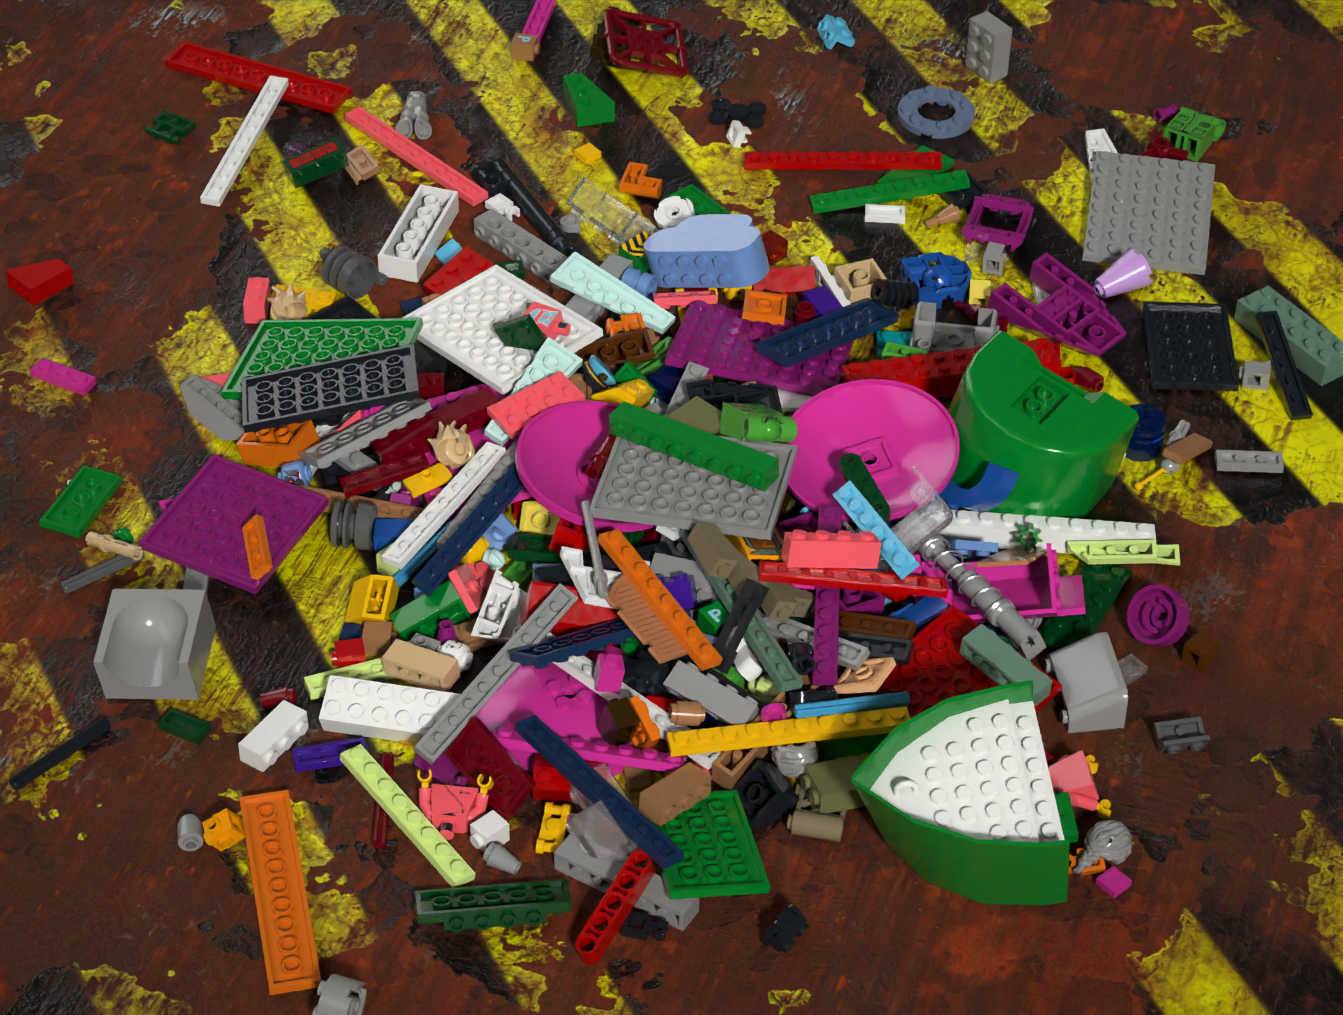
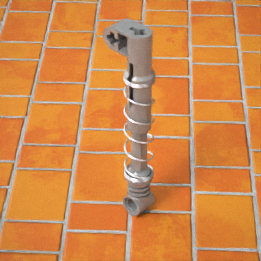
M913 512L896 526L901 536L919 550V554L925 561L934 560L933 569L942 567L947 572L946 581L955 579L958 582V592L960 594L965 593L972 600V606H978L985 613V618L991 624L1000 627L1008 635L1013 647L1019 654L1030 661L1046 648L1041 634L1015 610L1013 602L1010 599H1003L1002 592L998 588L991 587L989 580L985 576L978 575L975 566L971 563H963L964 559L959 551H950L949 542L940 534L933 533L917 513ZM950 552H955L958 555H960L962 563L959 562ZM935 562H937L940 566L935 567ZM964 565H970L974 570H968ZM948 574H949L950 576H952L953 578L950 579V580H948V579H947Z

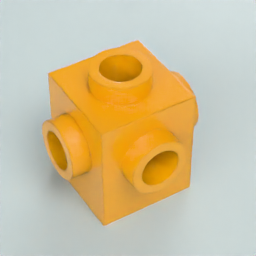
M227 808L213 814L209 819L202 822L205 842L221 852L229 849L246 837L241 818Z

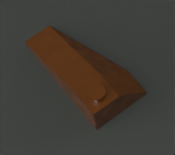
M647 328L596 340L574 353L583 359L582 365H584L585 361L589 360L591 355H596L605 365H624L628 361H631L633 365L655 360V353Z

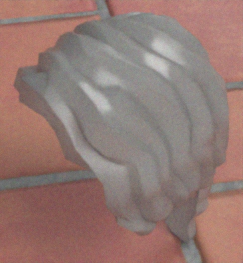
M814 741L805 742L802 746L790 744L787 746L775 745L771 747L772 760L782 775L786 777L801 778L804 775V765L813 764L818 761V749Z
M1105 820L1096 823L1086 833L1083 846L1086 850L1082 853L1081 858L1078 859V865L1073 868V872L1080 874L1085 868L1091 867L1094 862H1097L1100 857L1115 864L1125 861L1132 852L1133 843L1131 841V834L1125 825L1115 820Z

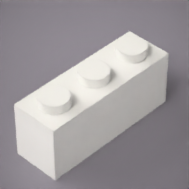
M283 700L238 743L240 761L264 772L277 761V758L285 750L290 749L300 736L306 733L308 729L307 711Z

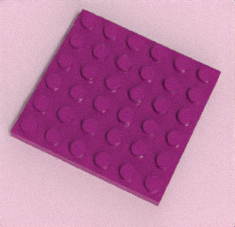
M213 454L138 543L142 550L256 595L329 505L327 497ZM256 514L264 517L273 565L270 571L259 580L251 578L242 527Z

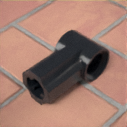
M786 641L784 653L793 668L798 671L799 675H808L815 667L811 643Z

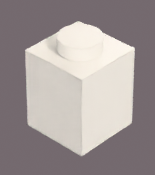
M494 810L490 811L470 824V841L472 845L485 853L492 842L495 844L500 843L501 845L505 844L510 840L509 823Z

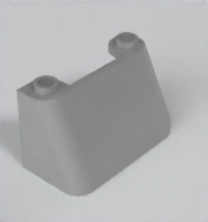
M1107 632L1095 633L1047 655V659L1043 661L1044 671L1049 676L1056 677L1057 681L1062 684L1060 692L1064 701L1063 710H1060V721L1062 724H1065L1068 733L1124 728L1128 706V691Z

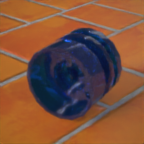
M1133 404L1129 407L1138 413L1139 420L1126 450L1125 457L1139 462L1150 461L1161 454L1167 419L1159 408L1148 404Z

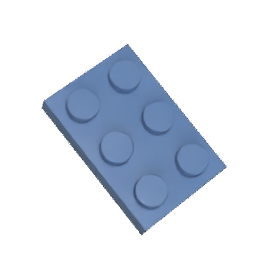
M958 539L947 540L951 547L950 551H959L963 559L989 557L990 553L998 552V543ZM950 552L953 556L961 558L960 555H958L957 553Z

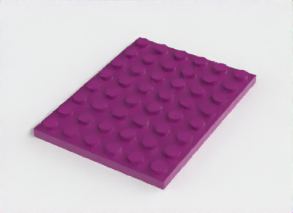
M697 300L691 301L665 358V365L686 369L690 361L709 368L708 374L747 383L755 381L757 384L774 385L780 390L814 397L818 393L840 384L842 375L841 365L847 364L855 340L791 367H782L779 363L766 358L763 354L756 351V342L805 322L796 323L787 319L784 320V325H772L761 321L752 322L742 319L743 309L736 310L727 308L724 305H712L705 301Z

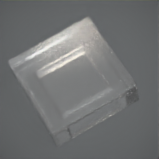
M968 243L964 261L983 264V256L987 246L969 245Z

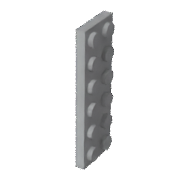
M421 398L409 402L393 403L303 450L298 455L300 460L319 469L327 468L332 465L333 461L350 456L352 451L369 446L371 441L388 436V432L405 427L407 422L424 417L426 412L432 410L429 401Z

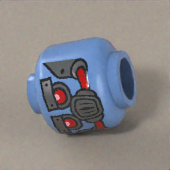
M302 460L288 462L282 465L281 472H278V479L296 486H309V482L312 481V471L309 464H305Z

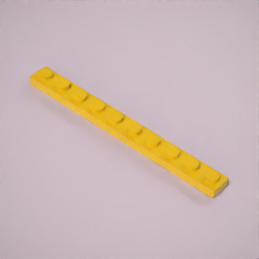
M906 706L668 732L667 744L670 757L885 734L891 733L895 727L908 721L910 716Z

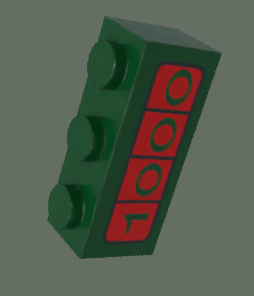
M336 138L282 161L286 176L295 188L349 165L346 151Z

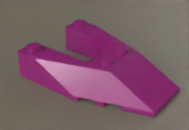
M1047 252L1032 263L1029 279L1050 295L1048 298L1036 306L1006 282L993 290L990 295L988 309H995L998 318L1004 320V316H1007L1008 323L1039 337L1049 338L1051 342L1059 343L1063 347L1093 356H1101L1127 335L1114 315L1111 316L1104 301H1100L1096 296L1095 289Z

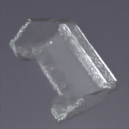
M585 177L582 178L566 201V204L571 207V213L588 225L591 222L594 223V229L601 234L607 232V238L619 246L643 231L652 235L660 230L642 215L632 211Z
M916 466L912 467V469L920 479L911 487L910 495L918 505V508L891 528L911 554L946 528L953 519L951 509ZM847 521L843 522V525L849 532H862L860 528L854 530ZM880 554L878 569L887 572L892 567Z
M605 762L593 768L634 806ZM571 784L569 795L574 804H579L583 811L576 815L574 813L569 814L566 827L572 836H577L580 841V848L586 856L590 855L593 858L626 862L634 851L642 850L621 830L602 800L593 804Z

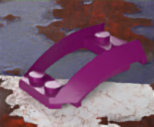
M983 194L982 197L975 196L965 228L962 229V233L969 245L972 244L974 239L980 243H988L990 241L1005 244V247L1011 245L1012 252L1023 243L1026 237L1034 206H1030L1027 200L992 194ZM984 207H988L991 211L1006 210L1009 214L1013 215L1022 213L1016 232L979 226Z

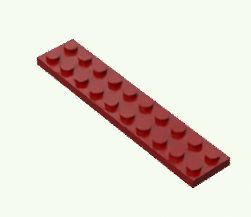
M186 41L165 60L166 67L240 87L259 94L269 76L288 78L289 85L281 99L334 114L352 94V87Z

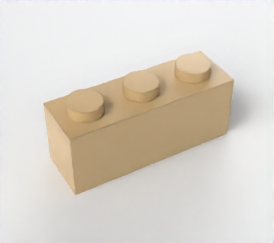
M399 639L393 642L382 657L385 674L430 690L449 692L461 676L458 659Z

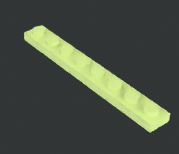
M361 744L340 753V761L452 888L460 887L475 879V872Z

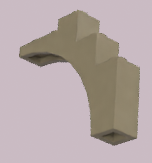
M697 521L687 540L708 576L727 578L737 596H739L747 578L770 588L761 605L768 619L787 621L790 616L815 619V593L796 588L788 583L759 581L758 566L731 544L717 524Z

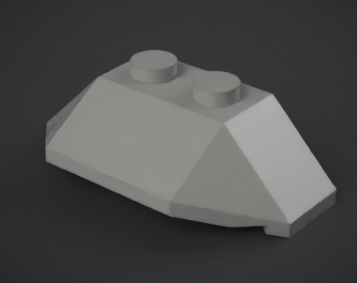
M195 374L181 383L180 387L189 414L222 441L239 440L245 432L243 428L242 401L223 399L221 395L222 385L207 379H201L200 376Z

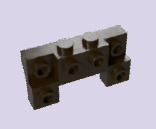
M611 6L608 7V8L620 10L618 7H611ZM603 18L602 23L598 24L597 34L593 35L590 57L608 59L609 66L627 69L628 67L617 64L613 65L610 62L607 41L604 39L605 26ZM620 18L629 26L639 27L638 21ZM612 24L615 34L625 36V33ZM614 43L616 53L619 54L627 50V48L621 47L622 44Z

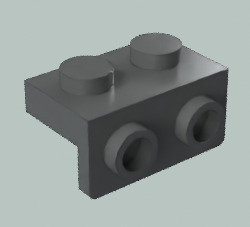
M1201 716L1156 722L1152 725L1159 753L1167 752L1168 755L1180 753L1184 749L1199 751L1204 749L1210 741V736L1205 735Z

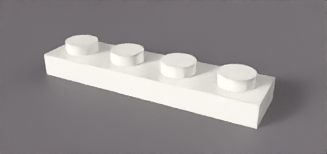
M819 256L811 257L810 266H815V282L817 286H826L843 307L851 305L850 300H847L844 296L842 288L836 284L834 276L829 273L826 264L821 261Z

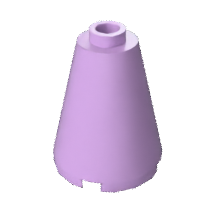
M1135 248L1127 250L1094 281L1093 288L1096 295L1108 298L1151 285L1153 279L1150 280L1149 275L1152 274V271L1141 253L1137 255L1134 252Z

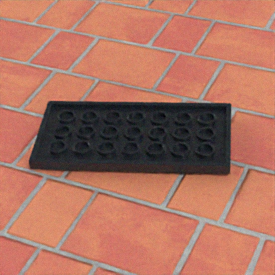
M414 344L242 378L244 432H259L273 427L280 428L288 424H299L308 420L324 419L337 414L345 415L352 411L369 410L372 407L389 406L393 403L409 402L421 398Z

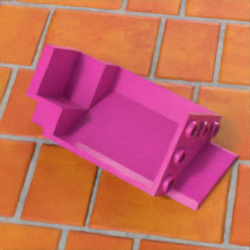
M1051 543L1046 544L1047 556H1043L1028 565L977 567V562H965L975 566L976 573L985 576L989 580L991 587L998 588L1002 592L1003 599H1010L1015 606V610L1025 619L1086 614L1082 575L1059 577L1057 551L1052 550ZM920 554L912 555L920 564V566L912 571V575L946 577L947 572L942 567L939 569L932 568L934 561L922 562ZM937 562L934 564L935 567L940 566ZM964 565L968 570H974L970 565ZM948 574L947 579H952L953 577ZM955 579L946 581L948 594L947 598L942 599L947 603L948 608L954 605L977 623L989 622L985 618V613L978 606L971 605L972 600L965 593L960 594L958 592V582ZM914 595V603L916 604L925 596ZM936 616V617H934L933 619H931V620L925 622L922 626H920V627H918V628H923V627L928 626V625H929L933 620H935L938 616Z

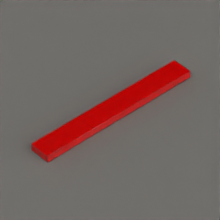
M759 561L758 565L759 581L947 598L948 594L946 578L908 575L902 580L896 573L844 568L787 567L785 563Z

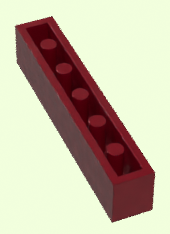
M488 386L420 419L412 421L401 429L388 432L389 435L384 438L371 441L374 456L381 465L421 451L427 453L434 450L427 439L437 437L439 431L438 422L441 421L446 427V425H450L455 420L454 428L460 429L464 424H467L465 433L468 434L490 423L492 418L487 414V407L500 400Z

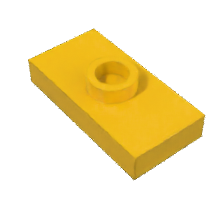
M440 462L402 480L410 495L415 498L451 481L453 476L448 468Z

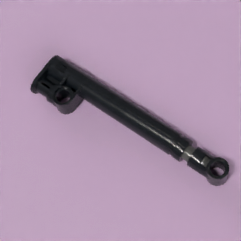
M497 158L483 162L472 169L471 177L479 182L480 187L488 191V199L499 193L505 197H510L548 245L568 258L574 252L582 256V250L571 244L566 234L505 159Z

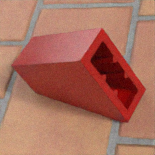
M59 258L6 270L8 287L32 305L73 284V270L71 266L65 264Z

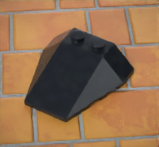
M712 379L686 383L689 400L698 396L722 411L723 402L763 404L782 413L777 386L753 383L742 385L735 384L732 381L721 383L715 382Z

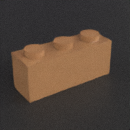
M689 762L640 792L638 810L646 818L662 826L710 795L712 775Z

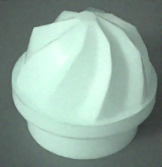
M488 548L484 553L482 562H486L491 570L500 569L505 564L504 554L498 551L497 548Z

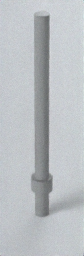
M585 500L581 503L595 573L593 575L594 585L598 588L599 597L605 599L609 595L607 589L608 577L602 565L593 515L589 512L590 502Z

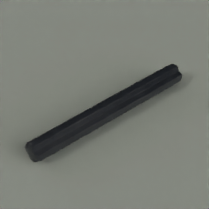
M102 717L9 779L11 788L15 791L20 790L111 729L110 721Z

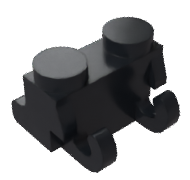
M789 904L766 929L767 933L761 939V943L764 946L771 945L778 952L782 951L785 954L795 943L792 938L795 935L800 938L809 928V925L806 923L808 920L805 919L798 907Z

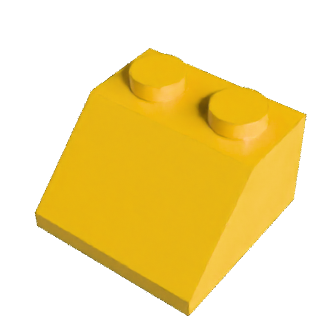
M634 379L610 386L593 394L590 399L619 405L624 401L640 408H645L652 397L654 389L646 381Z

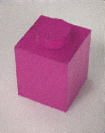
M598 654L593 674L597 692L620 693L625 673L622 655Z

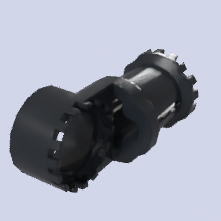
M828 686L825 690L820 691L800 689L789 692L791 706H795L797 703L838 699L836 698L838 695H836L837 691H835L834 686Z

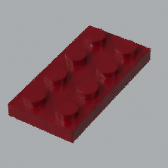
M478 717L470 719L445 753L458 770L468 778L473 787L479 789V792L481 787L477 783L478 776L480 774L484 776L482 785H486L489 782L490 776L493 778L494 785L487 791V794H489L488 804L504 820H509L537 784Z

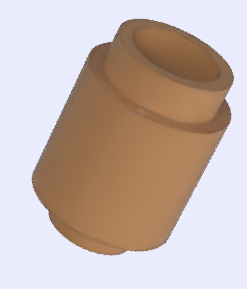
M676 701V703L670 704V723H675L677 726H700V722L705 721V707H701L700 702Z

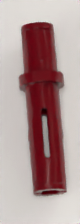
M608 432L598 451L591 456V462L585 470L589 478L599 477L600 472L606 466L617 436Z

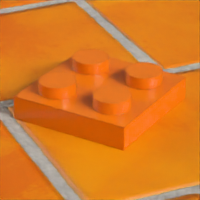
M746 289L742 319L752 322H767L772 325H784L787 295Z

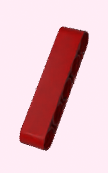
M636 850L629 856L577 937L575 947L580 960L584 964L593 965L601 959L655 873L653 861L643 850ZM640 864H647L643 868H637V866ZM628 884H634L631 888H624ZM614 905H620L617 909H610ZM602 925L607 926L604 930H597ZM588 946L594 947L590 951H583Z

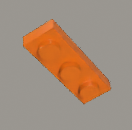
M256 514L242 527L251 578L259 580L270 571L273 565L264 517Z

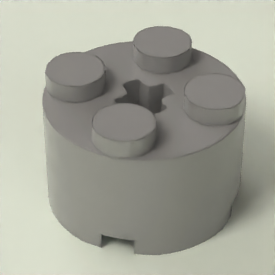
M332 974L327 981L322 980L317 990V995L320 996L319 1002L314 1008L312 1015H362L367 997V989L362 988L366 985L365 982L338 974Z

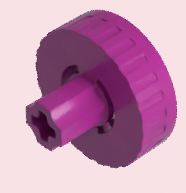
M1159 584L1148 585L1139 590L1129 604L1127 611L1129 629L1133 636L1142 643L1156 647L1170 646L1176 643L1187 630L1190 616L1189 606L1186 599L1177 590ZM1154 608V610L1152 611V614H1151V621H1152L1153 625H1151V623H1150V613H1151V610Z

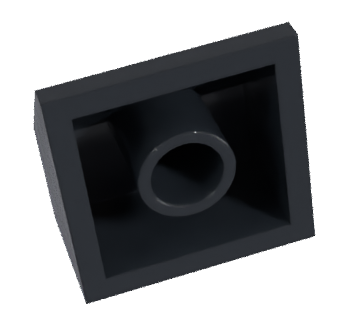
M760 759L731 789L738 791L751 828L783 818L800 800L778 767Z

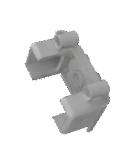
M919 302L916 308L910 346L928 350L929 354L983 346L999 331L997 311L995 309L979 308L978 326L936 322L937 303Z

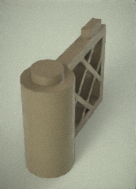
M797 784L795 793L800 800L797 802L794 815L789 814L787 829L791 830V835L841 842L847 810L838 811L840 815L830 813L819 814L815 805L812 806L809 794L806 790H803L801 784ZM811 805L814 810L809 811L802 808Z

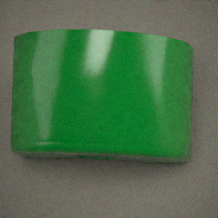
M997 331L971 358L948 410L957 427L960 442L959 461L951 480L968 489L973 488L982 480L989 462L1019 473V477L1009 496L1000 505L982 512L1082 519L1112 487L1120 465L1126 456V450L1138 423L1139 415L1133 408L1106 392L1087 393L1043 367L1031 347L1003 331ZM959 507L961 510L972 511L969 509Z

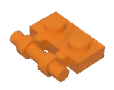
M641 312L620 315V321L615 322L612 318L606 320L605 326L606 332L610 337L623 334L618 333L620 331L627 333L646 328Z

